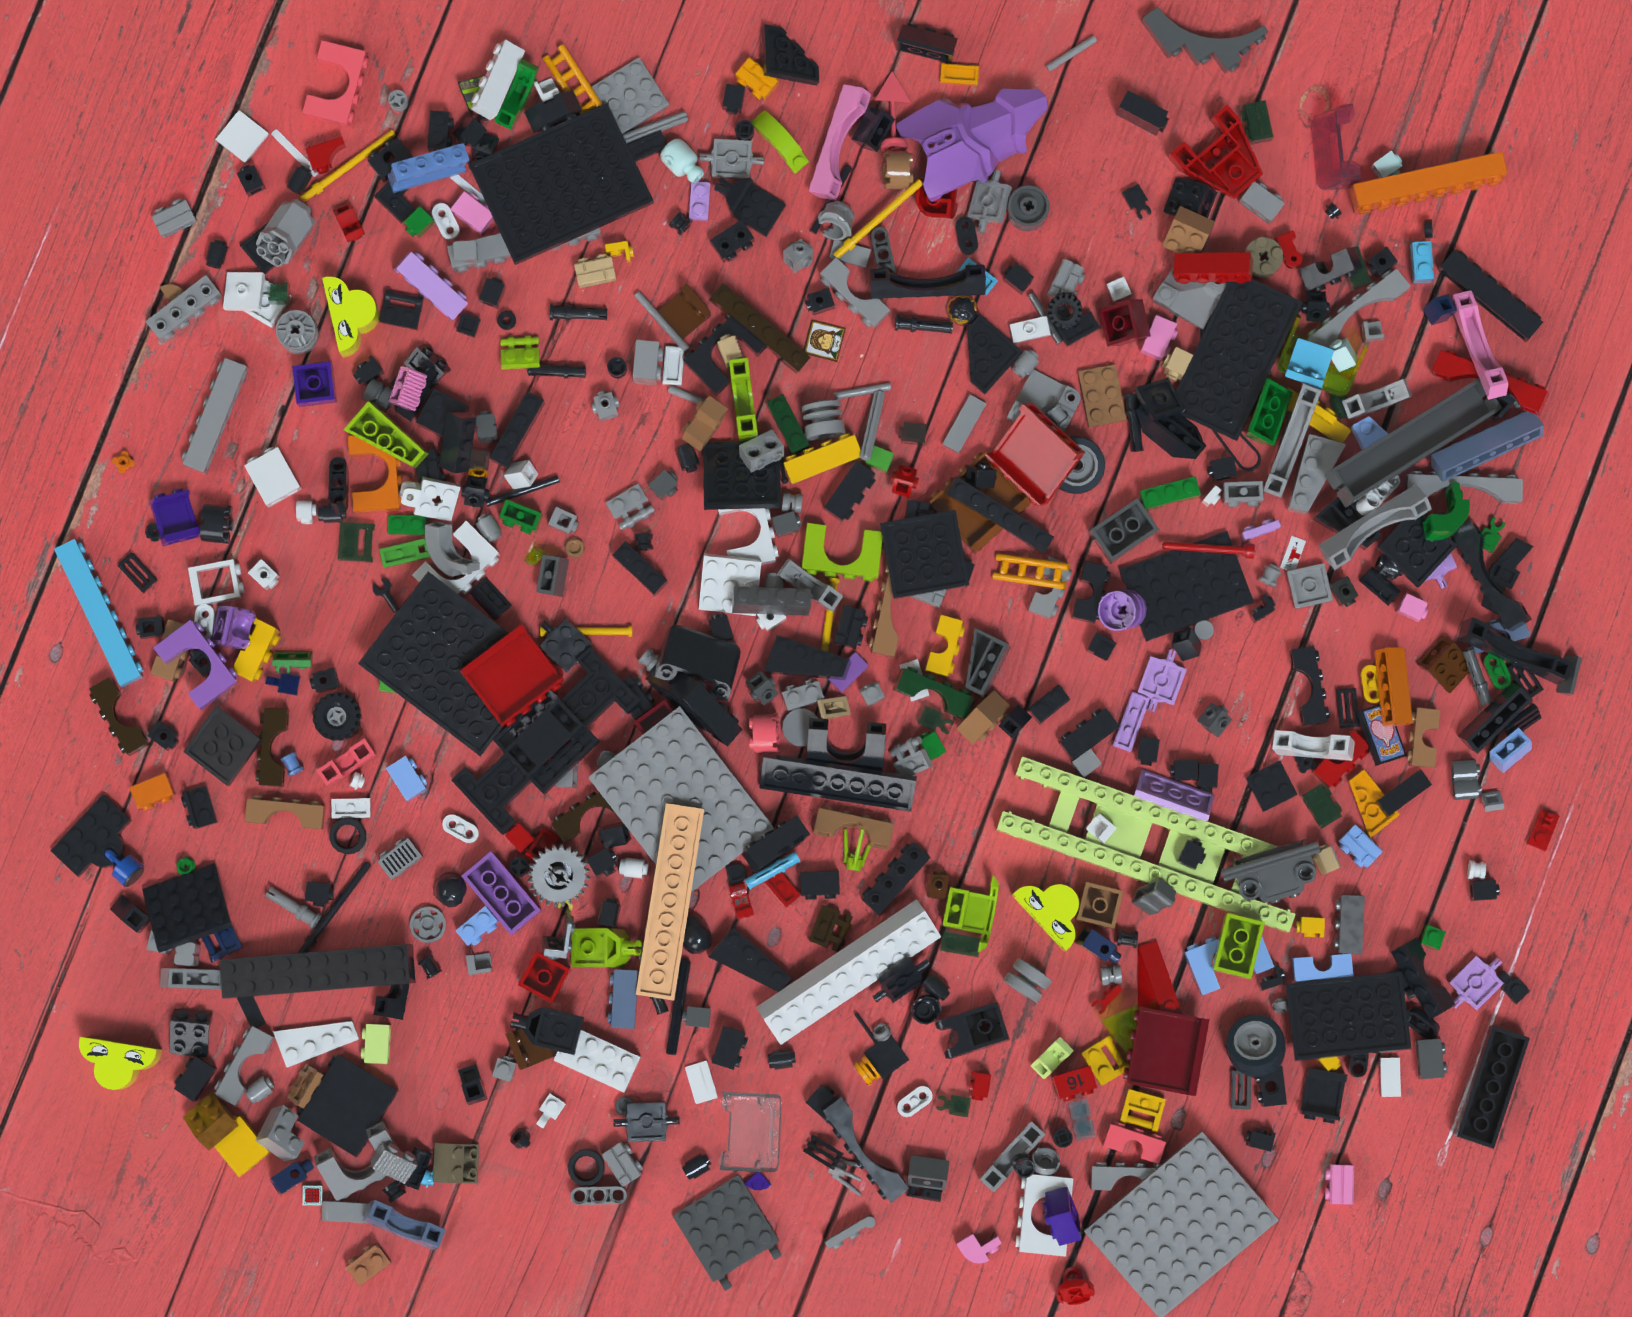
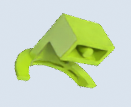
M992 876L990 896L951 887L949 890L943 926L982 934L978 952L987 947L990 939L999 891V883L995 876Z

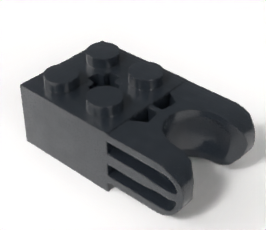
M998 1002L935 1023L936 1028L941 1031L953 1029L959 1034L958 1043L945 1051L946 1059L956 1058L1010 1041ZM984 1022L991 1025L987 1032L981 1031L980 1028L983 1027Z

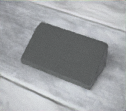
M1564 656V659L1571 662L1572 666L1567 681L1557 685V693L1568 696L1574 694L1582 660L1579 656Z

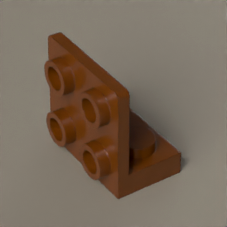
M687 284L680 288L681 292L658 311L682 339H685L711 317L709 309Z
M1443 636L1438 639L1417 663L1422 670L1430 673L1448 693H1451L1469 673L1461 649L1453 641Z
M522 1029L505 1034L520 1070L552 1058L557 1054L555 1050L532 1045Z

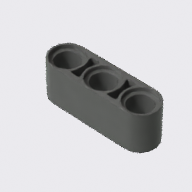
M877 227L871 234L876 268H889L895 274L888 232L883 227ZM877 233H882L885 239L877 241L874 236ZM882 251L887 252L889 255L885 260L878 257V254Z

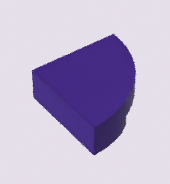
M760 1171L756 1172L744 1183L747 1187L754 1190H763L771 1186Z

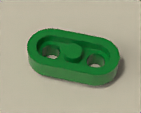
M1491 654L1486 655L1483 665L1492 685L1499 690L1507 688L1511 684V675L1504 660ZM1491 659H1494L1496 661L1495 666L1490 665L1489 662ZM1498 677H1502L1504 679V682L1502 684L1498 682Z

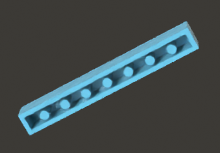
M73 539L54 548L119 685L125 687L143 678L142 672H144L141 663L139 661L136 662L133 657L136 653L132 645H128L125 640L127 634L124 628H120L117 623L119 620L115 610L111 611L108 605L111 601L107 593L103 594L100 588L103 586L100 578L94 576L92 570L95 568L91 560H87L84 555L86 549L83 543Z

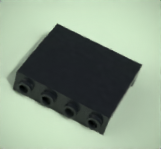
M338 1054L337 1057L333 1056L329 1061L328 1066L330 1068L327 1073H322L321 1082L311 1095L309 1103H307L304 1109L300 1108L297 1115L299 1118L297 1121L353 1156L358 1157L369 1140L366 1129L381 1121L399 1090L343 1057V1055Z

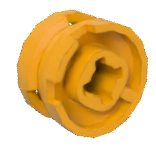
M863 1056L859 1063L853 1064L868 1086L872 1084L874 1079L881 1077L866 1056ZM866 1063L869 1065V1067H870V1068L872 1069V1071L874 1072L873 1074H872V1072L869 1070V1068L865 1065Z

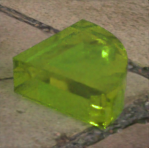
M535 546L524 561L528 565H533L541 560L542 556L546 553Z

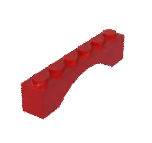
M1440 350L1432 369L1434 376L1449 382L1459 379L1479 378L1471 358L1458 357L1451 350H1446V352ZM1505 372L1509 382L1507 391L1515 398L1521 409L1540 416L1549 396L1546 388L1539 384H1535V386L1528 384V381L1521 377L1515 379Z

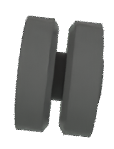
M1027 185L1019 187L1012 193L1008 202L1007 215L1011 224L1021 231L1028 232L1040 228L1048 217L1050 207L1048 197L1043 190L1036 186ZM1026 207H1030V211H1026Z

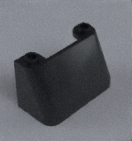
M673 625L668 629L659 650L654 677L671 680L676 676L677 671L714 683L712 693L718 699L728 701L741 651L733 643L681 625Z

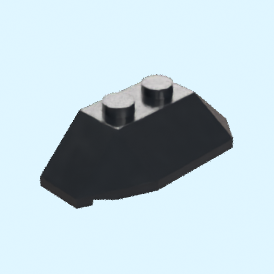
M1142 404L1136 410L1143 433L1172 457L1196 459L1205 449L1206 444L1203 442L1198 428L1184 416L1176 414L1151 422Z

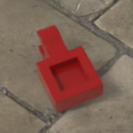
M1118 985L1115 987L1109 986L1104 992L1106 996L1102 1000L1093 1001L1091 1006L1094 1007L1097 1003L1101 1004L1102 1009L1098 1013L1102 1014L1123 989Z

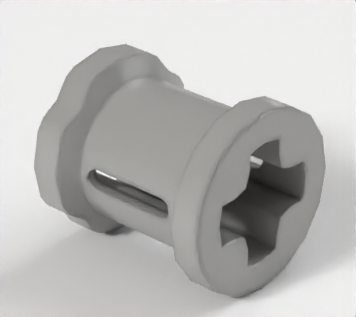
M1060 403L1055 404L1046 412L1047 415L1053 418L1058 427L1065 424L1071 418L1061 409Z

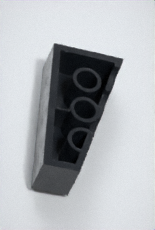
M777 635L764 671L767 674L845 680L851 661L847 658Z
M735 928L730 930L708 956L777 992H780L792 979Z

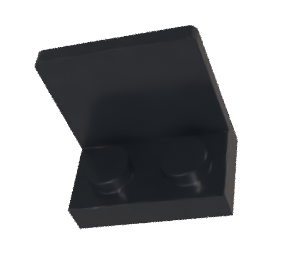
M1177 177L1165 205L1164 213L1176 216L1179 207L1182 206L1208 218L1218 192L1208 184Z

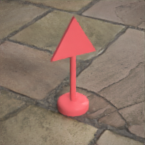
M891 72L875 100L890 102L891 117L895 119V102L911 103L894 73ZM894 120L891 126V137L884 139L881 143L882 151H905L907 149L906 140L896 137V120Z

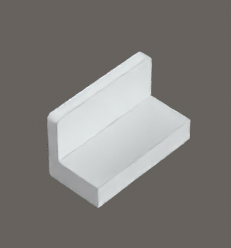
M707 1060L685 1067L696 1104L718 1098Z

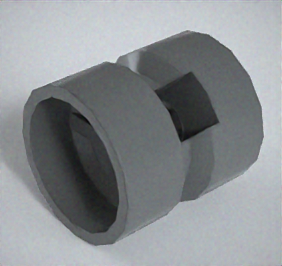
M373 378L365 389L362 400L375 403L380 410L387 412L392 405L389 403L393 388L390 386L383 387L382 382Z

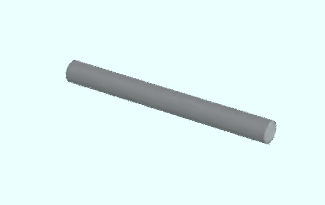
M640 291L637 292L634 297L682 351L685 352L689 348L686 342Z

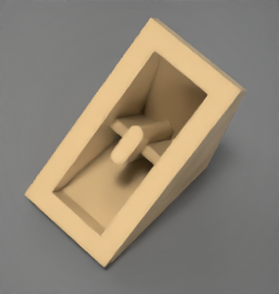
M847 696L817 701L821 719L832 720L851 715Z

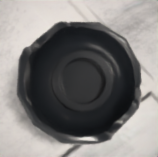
M929 995L919 996L911 1007L913 1019L920 1024L926 1025L936 1021L940 1012H942L940 1002Z

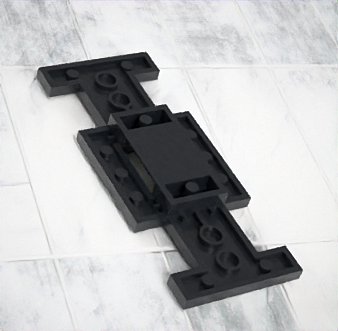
M591 647L576 659L588 674L562 699L550 690L546 693V699L539 704L536 701L530 705L532 709L525 715L520 713L513 724L506 727L493 739L505 754L477 780L464 767L451 780L502 835L517 822L504 808L531 782L544 795L550 791L600 742L588 727L614 702L627 714L642 702ZM569 739H571V741L544 767L543 764L549 758H551Z

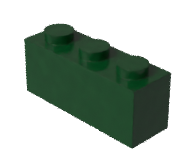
M784 394L766 402V406L790 453L794 455L808 449L809 443Z

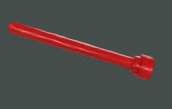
M1164 542L1162 544V548L1166 550L1242 554L1246 559H1254L1255 544L1247 543L1242 547Z

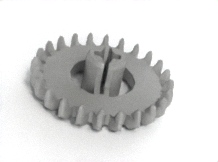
M553 844L552 850L545 847V853L538 851L540 857H533L535 864H529L533 870L527 871V874L532 877L527 879V882L533 883L529 889H536L533 895L535 897L540 895V902L546 898L547 906L553 901L554 907H557L558 902L564 907L566 900L572 905V897L579 900L577 893L585 894L581 888L588 887L584 880H590V877L585 875V873L590 872V869L584 868L588 862L581 861L584 857L582 854L576 856L578 853L577 849L571 852V846H567L564 850L563 844H560L558 849ZM554 862L568 864L572 870V879L568 878V873L563 867H552L550 864ZM545 871L549 873V877L555 885L562 886L565 884L567 886L561 889L549 887L544 878ZM554 873L561 874L566 881L556 878Z

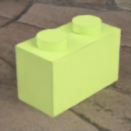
M366 1024V1028L362 1030V1039L365 1040V1047L361 1049V1059H364V1063L389 1064L391 1025Z

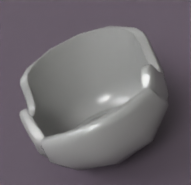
M1048 1147L1037 1148L1032 1153L1031 1161L1035 1165L1036 1173L1049 1176L1058 1170L1060 1158L1055 1150Z

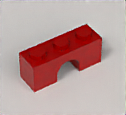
M1352 730L1347 735L1351 736L1355 742L1352 761L1344 760L1341 764H1335L1329 759H1324L1312 771L1328 788L1332 785L1336 787L1343 780L1341 776L1345 772L1350 773L1356 766L1354 762L1358 758L1362 760L1369 753L1367 750L1369 747L1368 743L1355 730Z

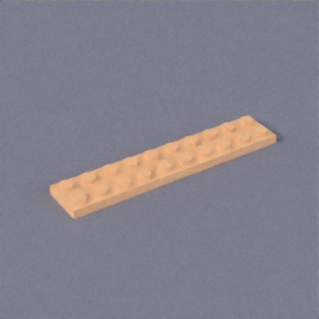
M666 803L636 995L674 1000L704 815L703 808Z

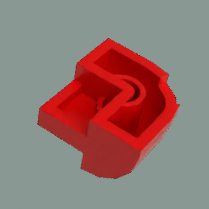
M923 185L916 191V205L925 216L953 219L956 215L958 207L956 203L957 189L942 195L940 199L935 201L929 200Z

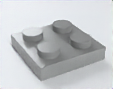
M1324 563L1286 572L1295 609L1333 601Z

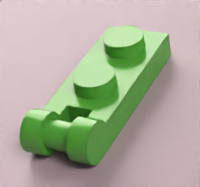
M425 538L379 549L384 569L431 558ZM424 546L425 552L420 553L419 547Z

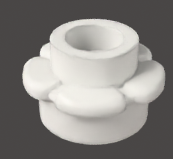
M354 772L349 786L354 787V790L358 787L362 788L365 777H362L363 773Z

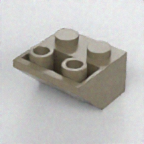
M435 1143L433 1182L477 1184L479 1145Z

